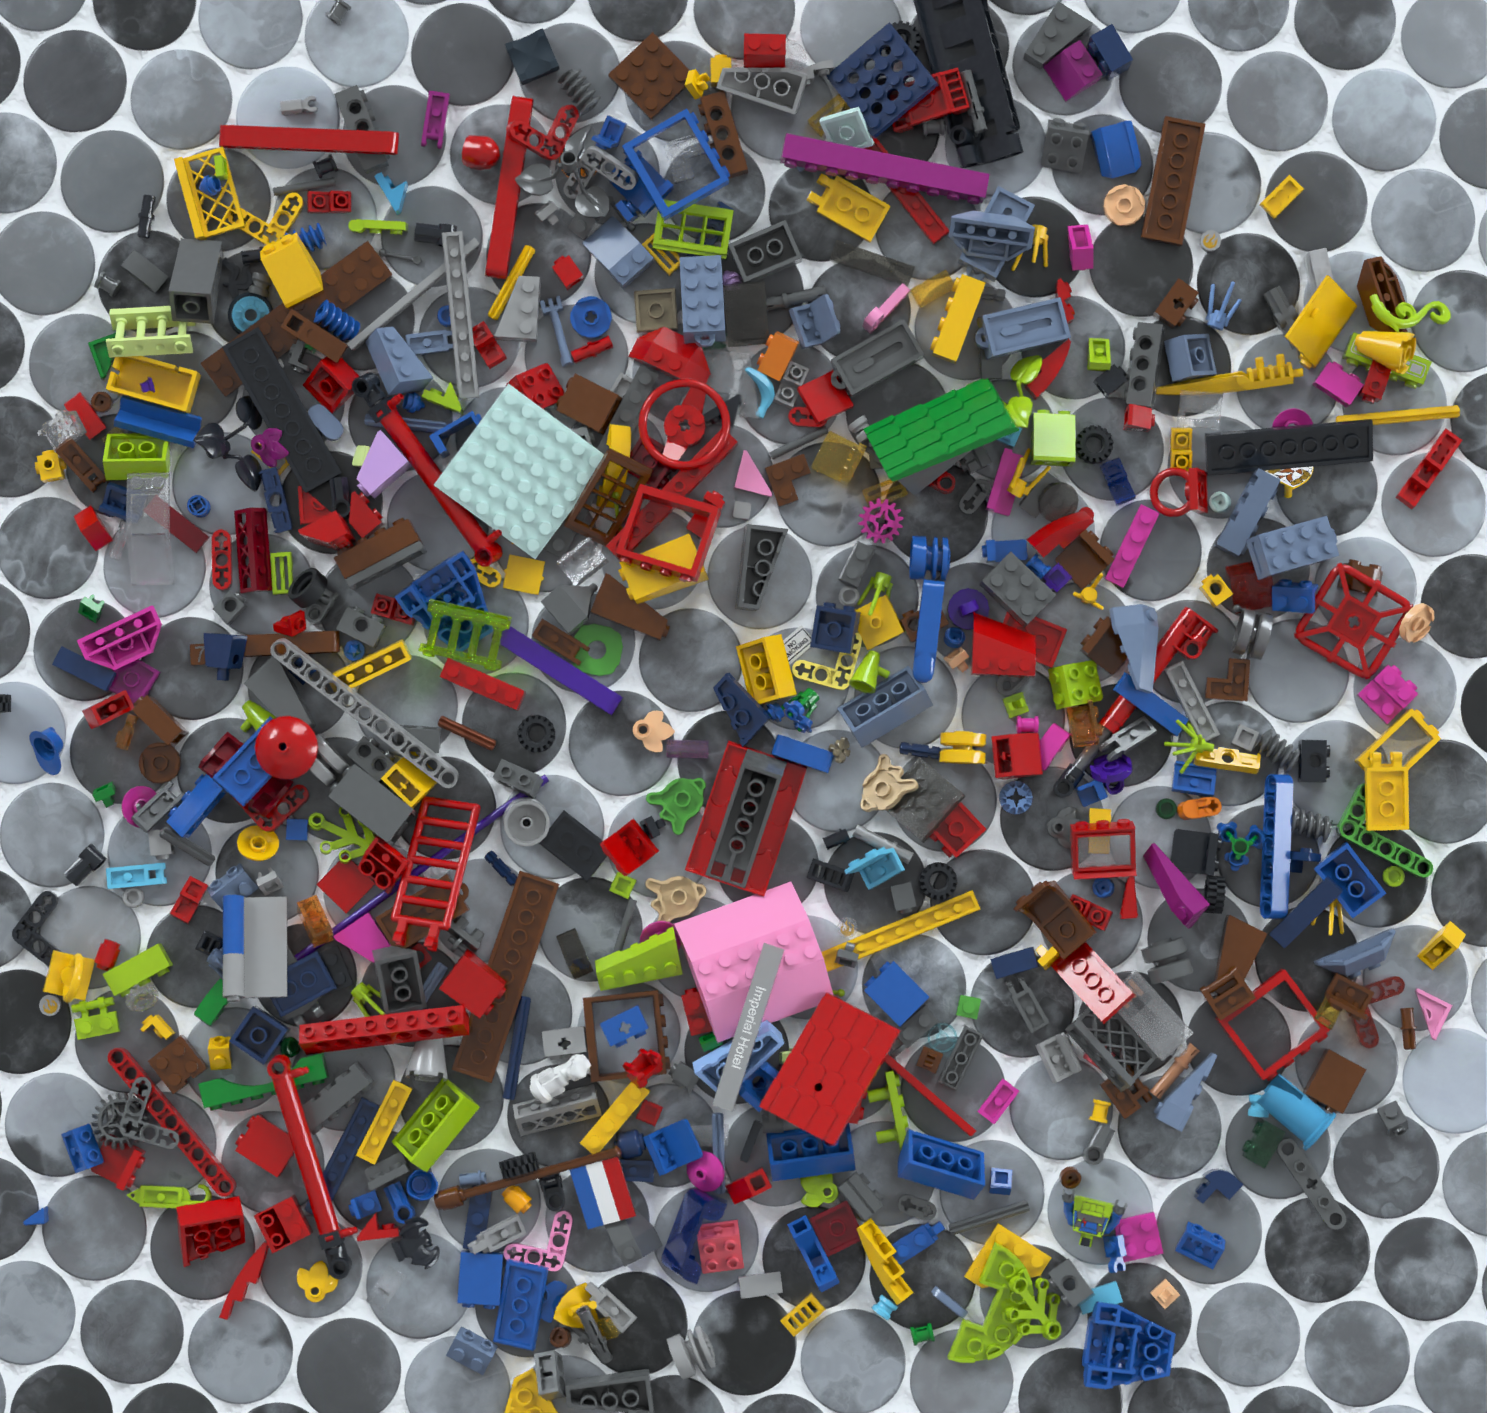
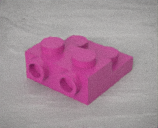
M1386 665L1357 694L1385 724H1388L1418 695L1415 691L1417 689L1416 685L1410 680L1405 681L1401 677L1402 672L1395 665L1392 667Z

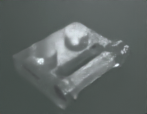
M1181 390L1177 428L1188 426L1211 428L1213 431H1219L1223 394ZM1185 413L1214 414L1213 420L1185 418Z

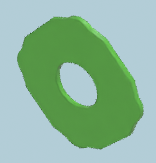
M598 624L583 625L579 628V631L574 636L575 639L586 646H589L593 641H601L606 646V653L600 659H593L589 656L588 651L580 648L575 658L580 660L581 664L579 666L572 662L574 667L584 673L597 676L612 674L620 664L623 650L620 633L611 627Z

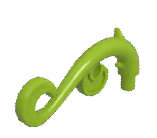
M1377 294L1370 296L1371 308L1376 317L1396 332H1399V329H1407L1417 325L1431 308H1435L1440 312L1441 316L1434 312H1431L1429 315L1431 320L1437 324L1444 325L1451 317L1450 310L1445 304L1440 301H1433L1425 305L1418 313H1416L1411 304L1401 302L1395 309L1399 317L1397 318L1385 308Z

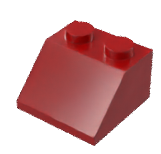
M326 356L319 361L303 386L321 405L333 414L354 394L352 382L360 376L342 358L336 363Z

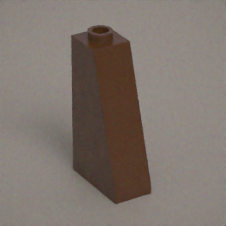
M605 574L590 612L661 641L662 637L666 638L670 626L667 625L668 620L647 603L637 604L634 599L630 600L626 587L610 574Z
M1226 915L1214 981L1228 973L1229 969L1233 966L1236 967L1245 980L1267 933L1231 915ZM1234 978L1214 991L1217 993L1216 997L1237 985V980Z

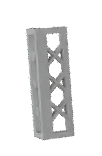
M594 1084L564 1091L562 1094L553 1097L546 1104L537 1099L513 1104L515 1121L520 1136L602 1116ZM595 1105L596 1110L588 1112L584 1110L586 1107ZM565 1112H574L572 1116H564ZM549 1116L554 1118L549 1122L543 1121L544 1118ZM522 1123H534L532 1126L523 1128Z

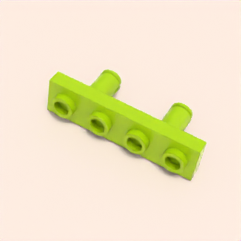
M893 1070L884 1071L887 1085L882 1088L868 1090L867 1093L869 1103L887 1099L891 1102L895 1126L893 1129L875 1132L877 1143L897 1141L901 1151L906 1136L905 1128H908L909 1125L907 1116H902L901 1107H905L902 1094L898 1095L897 1087L900 1086L899 1076L894 1074Z

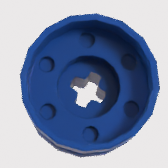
M912 536L909 565L910 580H924L926 571H930L931 580L935 581L936 571H938L940 581H946L950 568L948 537H942L940 547L938 546L937 537L933 538L931 546H927L926 536Z

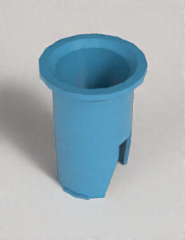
M1278 1074L1264 1089L1265 1093L1256 1101L1303 1142L1304 1146L1302 1149L1305 1151L1320 1138L1336 1117L1334 1112L1326 1113L1281 1074Z

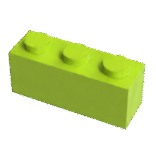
M159 943L105 972L103 976L114 996L121 995V997H125L132 993L133 990L131 988L138 984L140 987H143L151 982V977L155 975L161 977L170 972L168 968L173 966L164 947Z

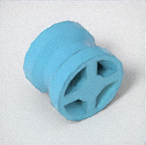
M881 1294L879 1302L871 1308L888 1321L892 1311H896L898 1306Z

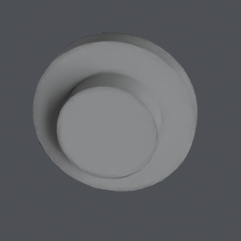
M852 586L842 588L839 592L840 603L847 606L856 605L859 601L858 590Z

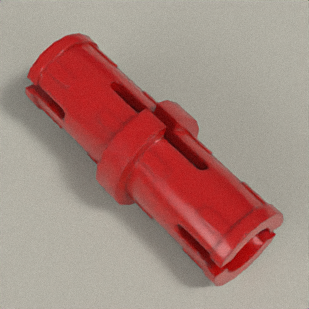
M608 335L592 343L591 341L587 342V345L570 352L575 364L592 356L595 358L597 354L614 347Z

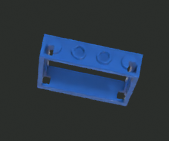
M687 108L622 145L623 152L638 174L639 179L664 221L729 184L728 177H730L727 168L725 165L721 167L718 162L720 157L716 149L709 147L707 142L710 140L706 132L699 130L697 126L699 121L694 112L689 113ZM685 119L719 178L667 207L634 148Z

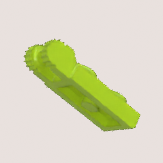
M354 219L348 222L349 230L355 233H363L366 229L372 234H382V230L390 231L391 235H402V232H408V224L401 221Z

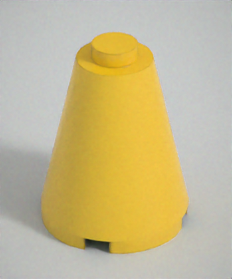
M1363 331L1357 335L1355 346H1357V351L1396 373L1404 374L1409 368L1406 365L1408 359H1413L1416 349V338L1413 337L1415 334L1408 332Z

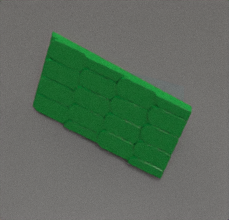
M988 378L979 379L957 391L954 389L925 404L916 405L896 416L891 415L863 429L888 478L892 482L898 480L914 496L973 449L1019 431L994 385Z

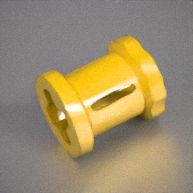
M1093 1099L1094 1108L1089 1120L1108 1124L1106 1118L1111 1103Z

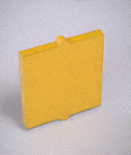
M509 554L507 569L504 570L506 574L503 588L539 595L541 581L544 580L545 561Z

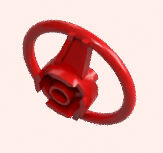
M692 379L672 380L656 388L645 400L639 415V434L647 452L659 463L681 470L698 468L712 461L724 448L730 432L729 411L722 397L707 384ZM690 387L682 404L676 405L665 417L664 429L667 441L662 455L653 446L648 436L647 417L650 408L657 398L665 392L674 388ZM707 394L716 403L721 414L722 430L719 440L714 448L703 457L692 461H680L688 447L699 444L705 436L706 425L702 413ZM687 422L690 429H686L685 432L681 431L680 424Z

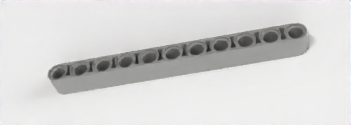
M285 638L278 639L272 644L271 654L275 659L445 788H451L456 784L459 779V773L456 768L296 645ZM277 644L285 645L287 649L285 654H280L277 651ZM300 657L303 660V666H295L293 658ZM317 670L320 673V679H312L310 671ZM327 683H334L337 686V691L334 693L328 691ZM346 695L351 696L354 704H345L343 697ZM363 708L368 709L371 716L369 718L362 717L360 710ZM377 722H385L387 724V730H379L377 728ZM395 734L402 735L404 742L401 744L396 743L393 736ZM410 748H419L421 755L413 756L410 753ZM427 761H436L437 768L430 769L427 766ZM447 772L452 773L454 780L452 782L445 781L443 774Z

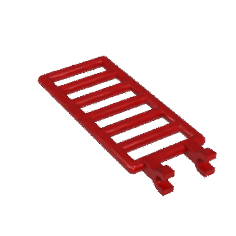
M425 796L422 799L406 857L409 864L402 873L391 914V921L398 923L392 941L396 942L397 946L405 947L408 926L414 925L430 928L424 942V947H428V951L436 952L440 930L447 931L450 929L481 811L479 804ZM432 805L472 812L469 823L427 817L428 807ZM431 825L466 831L464 843L421 836L423 826ZM418 845L460 850L459 862L416 856ZM413 864L456 870L454 881L411 875ZM408 883L451 890L448 902L405 894ZM406 903L446 910L444 920L442 922L400 915L402 905Z

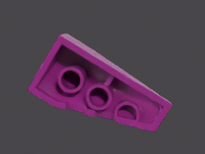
M1153 843L1143 857L1171 911L1190 929L1210 904L1163 851Z

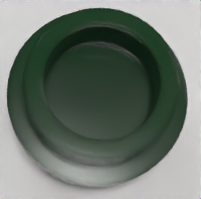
M1161 799L1156 805V813L1162 819H1170L1177 812V806L1171 799Z
M285 1037L280 1044L281 1054L288 1058L294 1057L300 1051L299 1042L294 1037Z

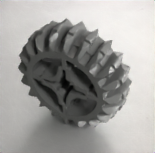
M116 1093L115 1100H113L111 1095H108V1103L102 1099L100 1102L103 1107H95L100 1113L92 1114L94 1119H98V1121L91 1122L93 1127H98L93 1133L95 1135L101 1133L97 1138L100 1142L106 1138L104 1146L107 1147L112 1142V1149L114 1150L117 1148V1143L120 1144L121 1150H124V1143L126 1142L130 1148L133 1147L131 1143L132 1138L124 1135L121 1138H116L105 1132L109 1129H119V1124H115L116 1118H118L116 1112L121 1118L123 1113L119 1111L117 1105H126L129 1097L128 1093L124 1094L123 1099H121L120 1093ZM135 1101L131 1102L129 1107L135 1110L132 1113L140 1112L141 1103L137 1102L134 1104ZM109 1109H112V1119L103 1125L105 1114ZM143 1116L141 1121H148L149 1117ZM124 1124L123 1127L126 1129L125 1133L129 1134L127 1128L128 1124ZM138 1124L139 1128L135 1127V1129L133 1130L137 1132L135 1135L136 1137L138 1134L140 1135V1130L143 1127V1124Z

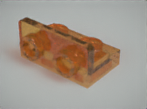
M1088 699L1087 706L1066 708L1074 748L1098 745L1099 736L1103 735L1101 723L1098 724L1096 719L1099 717L1098 708L1093 706L1092 699Z

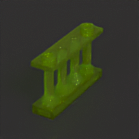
M430 599L427 611L431 612L433 616L427 644L420 643L418 651L423 652L422 654L428 657L438 655L482 665L484 669L490 671L501 669L502 661L496 660L502 631L510 628L512 617ZM443 615L451 616L453 620L447 648L435 646L440 619ZM464 620L472 621V624H474L468 653L455 651L461 622ZM485 624L493 626L494 629L488 658L476 655L481 629Z

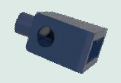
M204 633L205 664L207 667L217 668V680L229 681L230 669H240L242 667L247 636Z

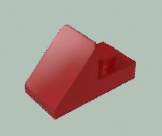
M376 1212L357 1236V1241L399 1237L401 1228L400 1226L395 1227V1223L383 1224L382 1228H379L378 1212Z

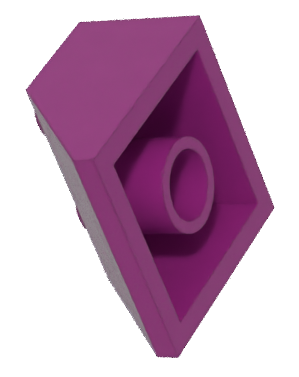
M1081 40L1063 50L1043 67L1065 102L1100 81L1103 75Z

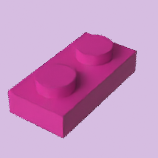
M1002 1078L977 1112L995 1124L1020 1091Z

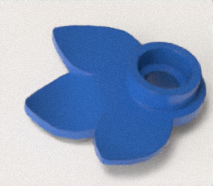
M552 1281L546 1285V1297L543 1299L540 1317L544 1321L549 1323L553 1321L556 1307L567 1289L565 1283Z

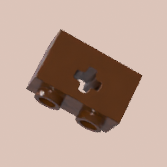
M1178 278L1153 313V316L1171 329L1176 325L1180 327L1187 317L1184 315L1188 308L1192 310L1198 302L1196 296L1199 292ZM1177 301H1180V302H1181L1180 307H1178L1177 309H1175V308H1174L1175 303H1176Z

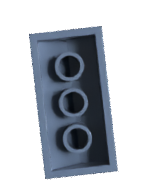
M907 666L878 683L875 693L863 692L837 709L861 748L930 708L933 706V703L923 685L914 679L911 668Z

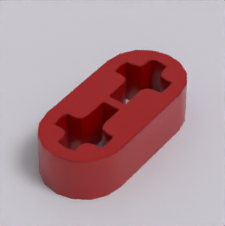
M794 407L788 415L789 422L796 427L821 428L827 423L826 420L817 425L814 419H809V416L812 417L807 407ZM799 411L800 415L807 416V419H800L799 422H795V418H792V415Z

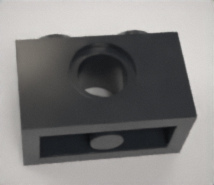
M1299 740L1298 782H1326V778L1330 777V766H1327V757H1330V745H1327V740ZM1313 755L1319 758V765L1317 767H1313L1310 764V758Z

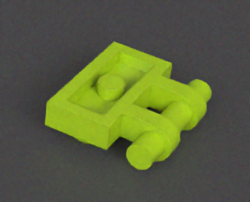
M103 996L98 997L97 1000L88 1002L83 1000L79 1001V1004L71 1005L72 1013L81 1012L82 1018L74 1019L78 1040L120 1032L117 1011L108 1012L107 1006L114 1005L113 997L105 998ZM100 1009V1014L89 1015V1010Z

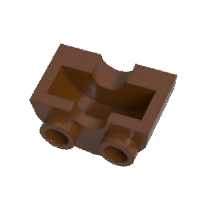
M1349 559L1348 563H1343L1374 580H1382V566L1369 564V567L1363 566L1361 561ZM1345 573L1349 591L1368 594L1371 587ZM1339 577L1337 588L1343 589L1341 579ZM1376 591L1374 596L1378 597L1379 592Z

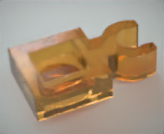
M128 714L125 726L122 728V731H118L115 738L117 748L128 751L134 734L133 730L139 718L138 716Z

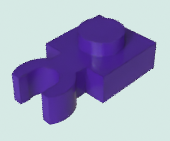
M1059 562L1043 576L1046 580L1045 584L1056 592L1073 578Z

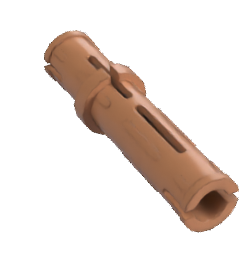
M1189 1043L1184 1051L1174 1058L1173 1064L1149 1091L1158 1099H1161L1184 1069L1187 1070L1189 1068V1063L1200 1051Z

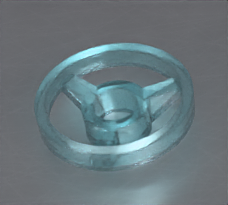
M935 1024L928 1032V1043L935 1051H950L957 1042L956 1031L949 1024ZM941 1025L950 1027L954 1032L955 1039L949 1038L948 1034L942 1031ZM938 1026L939 1033L936 1035L937 1041L932 1045L930 1042V1034L931 1031ZM940 1034L946 1035L944 1042L939 1041L938 1037ZM948 1041L954 1042L953 1045L946 1050H938L935 1048L939 1043L945 1044Z

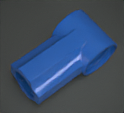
M401 1181L383 1188L397 1222L404 1224L405 1219H402L400 1216L402 1208L408 1209L410 1213L408 1219L415 1217V1209L411 1206Z

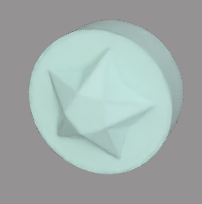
M1215 492L1209 499V506L1217 513H1225L1231 506V499L1224 492Z

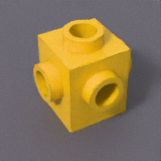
M55 450L43 451L42 455L37 456L38 462H35L36 473L40 474L41 481L48 483L65 479L64 469H67V465L55 453Z

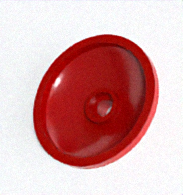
M292 716L275 718L262 727L256 738V758L262 769L273 777L279 779L298 778L313 766L317 758V737L313 729L299 718ZM282 743H285L287 746L284 751L280 749Z

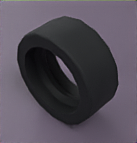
M316 568L306 569L295 578L289 588L288 596L300 608H307L313 605L325 592L328 583L327 578Z

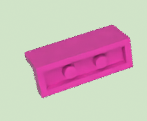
M1004 448L985 509L1005 516L1010 515L1015 495L1008 492L1007 488L1012 481L1020 458L1024 457L1012 453L1013 450Z

